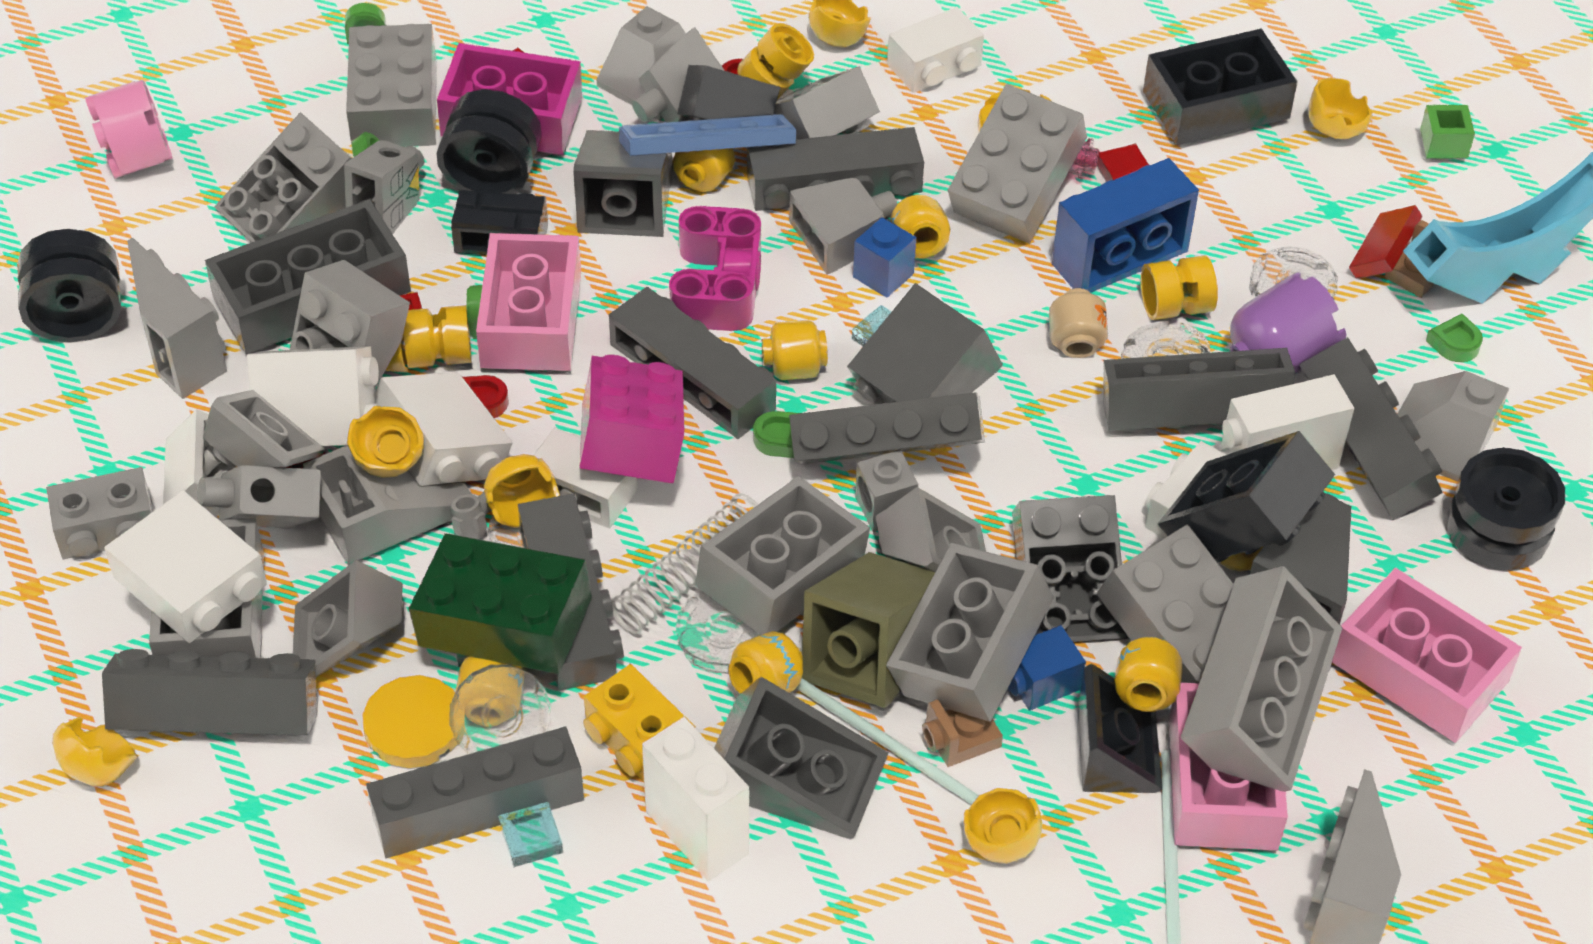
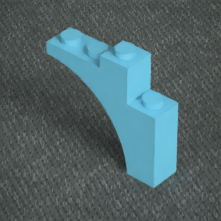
M1593 152L1551 187L1505 212L1467 222H1444L1433 219L1403 252L1427 281L1482 304L1513 273L1541 284L1571 254L1566 245L1593 219Z

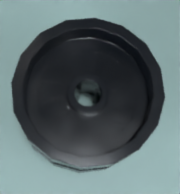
M481 89L467 92L456 100L450 113L445 132L436 152L438 167L446 180L459 190L476 191L485 189L494 193L516 194L523 189L529 177L533 158L542 137L541 123L528 105L519 98L503 91Z
M69 228L52 230L32 238L21 249L17 262L20 286L18 290V310L22 322L33 333L52 341L80 342L91 340L106 333L118 321L121 312V292L118 285L120 281L119 262L115 249L104 238L83 230Z
M1505 447L1484 450L1470 458L1461 471L1456 486V494L1448 511V533L1454 545L1467 558L1483 566L1502 570L1528 567L1543 557L1551 543L1555 532V525L1560 519L1565 505V486L1554 468L1544 459L1525 450Z

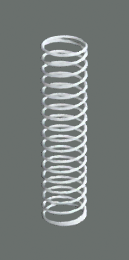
M736 494L729 503L723 505L722 509L717 510L715 515L710 516L707 522H703L698 529H694L692 535H687L684 541L679 542L676 548H672L668 552V555H663L661 561L655 562L653 568H648L644 575H639L637 581L631 582L629 588L623 589L621 595H616L611 599L612 608H614L613 617L619 625L629 633L640 634L642 627L649 626V620L656 621L657 613L664 614L665 607H672L673 600H680V593L687 594L689 591L688 586L695 587L696 576L689 566L681 560L679 552L687 555L691 563L698 569V561L688 552L687 545L694 548L697 554L700 555V549L696 546L694 538L704 544L707 541L704 540L702 532L707 533L711 538L715 535L711 532L709 525L714 526L721 532L723 529L719 527L717 519L724 521L727 527L732 524L726 519L725 512L731 514L735 521L740 517L734 513L732 506L736 507L740 516H743L741 510L745 514L748 512L737 504V499L746 501L753 508L758 503L746 494ZM727 506H730V511L726 510L725 508ZM720 512H722V516H723V517H720V516H717V515H718ZM704 525H707V530L702 529ZM699 532L700 537L695 536V533ZM691 538L692 543L687 542V540ZM684 545L685 550L679 549V547ZM674 551H676L677 557H676V556H672L671 554H672ZM665 558H668L669 563L663 562ZM671 558L678 561L686 573L693 578V584L688 583L683 575L673 566ZM660 564L661 570L656 569V566ZM663 565L672 569L677 578L685 585V591L679 589L673 579L666 574ZM653 571L654 577L649 576L648 573ZM656 572L662 574L677 591V598L673 597L658 580ZM645 578L646 584L640 582V580ZM648 578L656 582L662 592L668 596L669 604L664 603L660 596L651 588ZM637 584L638 591L632 589L633 585ZM640 585L647 588L652 596L661 604V611L655 609L649 599L643 595ZM626 591H629L630 598L624 596ZM632 592L639 595L653 611V618L648 616L641 606L636 603ZM624 599L633 603L639 613L644 616L646 620L645 625L640 622L635 611L625 603ZM616 602L623 605L629 617L639 626L638 631H634L624 622L617 611Z

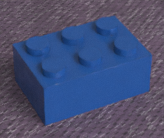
M1167 158L1152 165H1146L1118 179L1109 180L1103 185L1081 194L1070 196L1066 200L1059 202L1052 265L1073 289L1082 288L1092 293L1141 272L1144 264L1167 261L1188 252L1199 189L1170 158Z

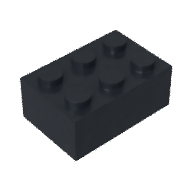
M1260 28L1148 54L1143 93L1177 146L1290 119L1298 81L1263 29Z
M1296 431L1207 461L1157 524L1167 536L1188 524L1217 563L1242 552L1252 554L1261 547L1276 543L1280 546L1292 540L1301 529L1300 521L1307 512L1323 501L1325 498L1323 491L1333 479L1335 473L1302 433Z

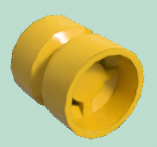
M775 23L758 41V46H755L738 64L737 71L740 76L780 87L779 99L794 83V79H797L812 63L814 51L807 38L797 29L784 23Z
M1207 255L1181 258L1177 266L1171 261L1143 265L1140 275L1141 294L1144 308L1151 320L1178 317L1181 309L1187 315L1212 312L1216 309L1218 301L1217 278L1213 264Z
M466 305L441 307L438 314L434 315L428 308L408 310L404 327V343L408 368L433 366L437 359H442L446 365L472 363Z

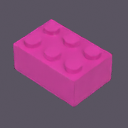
M458 43L437 98L440 136H443L447 121L457 99L467 92L481 89L503 91L523 101L534 111L539 119L542 137L537 151L563 155L582 100L581 61Z
M610 354L603 357L592 355L582 402L579 468L674 484L684 438L683 371L676 370L672 366L661 362H653L646 365L629 362L626 358L619 355Z

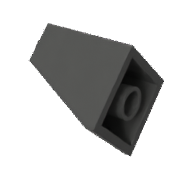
M587 130L573 168L578 233L663 237L672 173V153L630 156L619 142V132Z
M915 283L847 365V368L856 379L853 387L862 396L873 403L877 398L885 403L972 393L997 373L1003 364L983 328Z
M1325 493L1323 501L1307 512L1300 521L1301 529L1292 540L1280 546L1274 543L1261 549L1253 561L1250 574L1284 566L1340 625L1347 601L1352 506Z

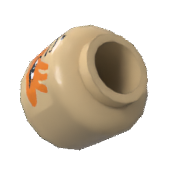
M1082 288L1070 289L1064 295L1055 299L1049 308L1052 344L1066 356L1073 358H1084L1096 353L1097 349L1102 347L1108 338L1105 302L1097 295L1091 294L1088 290Z

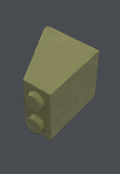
M869 552L805 590L802 678L811 684L882 708L889 706L899 693L900 688L886 664L935 572Z

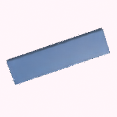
M782 114L623 125L619 127V142L630 156L795 144L796 128Z

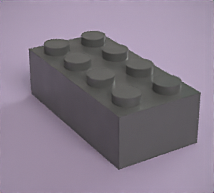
M370 199L204 260L212 296L245 354L292 337L305 272L346 260L397 295L411 292L406 254Z

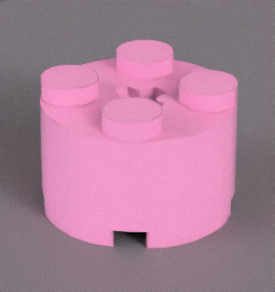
M143 79L85 97L93 121L100 120L99 122L92 123L101 148L105 147L107 152H112L106 154L114 178L172 159L167 137L158 119V112Z

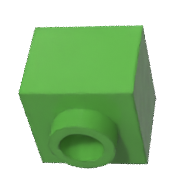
M1426 105L1420 127L1426 158H1468L1475 136L1468 105Z

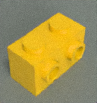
M631 663L584 695L585 719L583 724L589 736L598 744L605 743L615 753L619 765L629 776L637 775L644 782L642 743L685 716Z

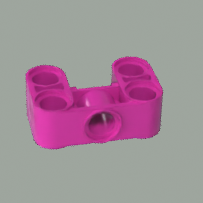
M692 206L685 209L678 218L680 255L689 263L715 265L717 267H714V270L683 269L676 272L669 281L670 300L690 318L701 321L708 330L740 331L747 328L754 318L756 292L759 290L760 217L751 210L741 208Z

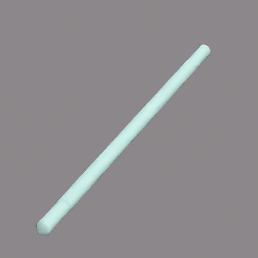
M803 678L801 679V683L796 688L797 690L971 805L978 798L979 795L808 681Z
M1166 749L1161 753L1167 941L1168 944H1181L1177 845H1175L1171 751Z

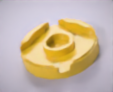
M422 675L399 677L382 685L368 699L362 714L365 740L369 747H372L379 754V758L386 763L404 768L428 766L438 761L439 755L444 754L448 749L451 752L458 745L464 730L463 712L456 705L454 690L439 679Z

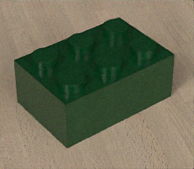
M445 533L408 609L417 643L420 647L560 674L590 604L592 594L585 559Z

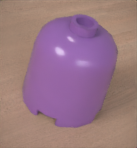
M1296 272L1244 304L1234 314L1230 323V338L1232 342L1230 351L1287 348L1295 374L1302 371L1300 366L1302 362L1345 339L1347 334L1345 328L1337 330L1332 314L1338 311L1339 308L1328 290L1315 277L1311 276L1304 280L1301 278V273Z

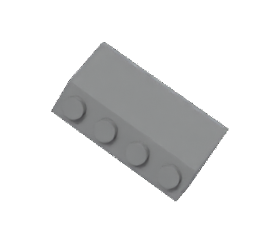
M1284 566L1236 578L1180 737L1211 769L1282 792L1292 790L1342 631V627Z

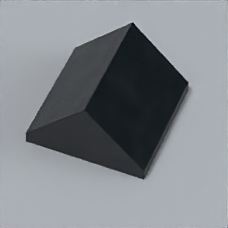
M1092 663L1085 666L1077 707L1083 792L1156 793L1162 790L1156 712H1142L1129 707L1117 694L1114 677Z

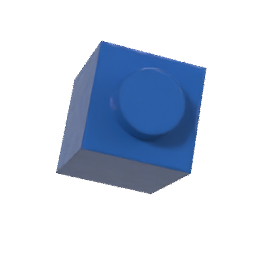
M881 217L854 241L853 278L888 298L914 274L916 237Z
M1062 625L1034 636L1008 687L1014 696H1020L1029 711L1081 689L1086 661Z

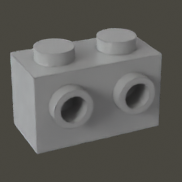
M142 467L46 487L52 529L62 560L105 551L104 547L153 512L151 497Z

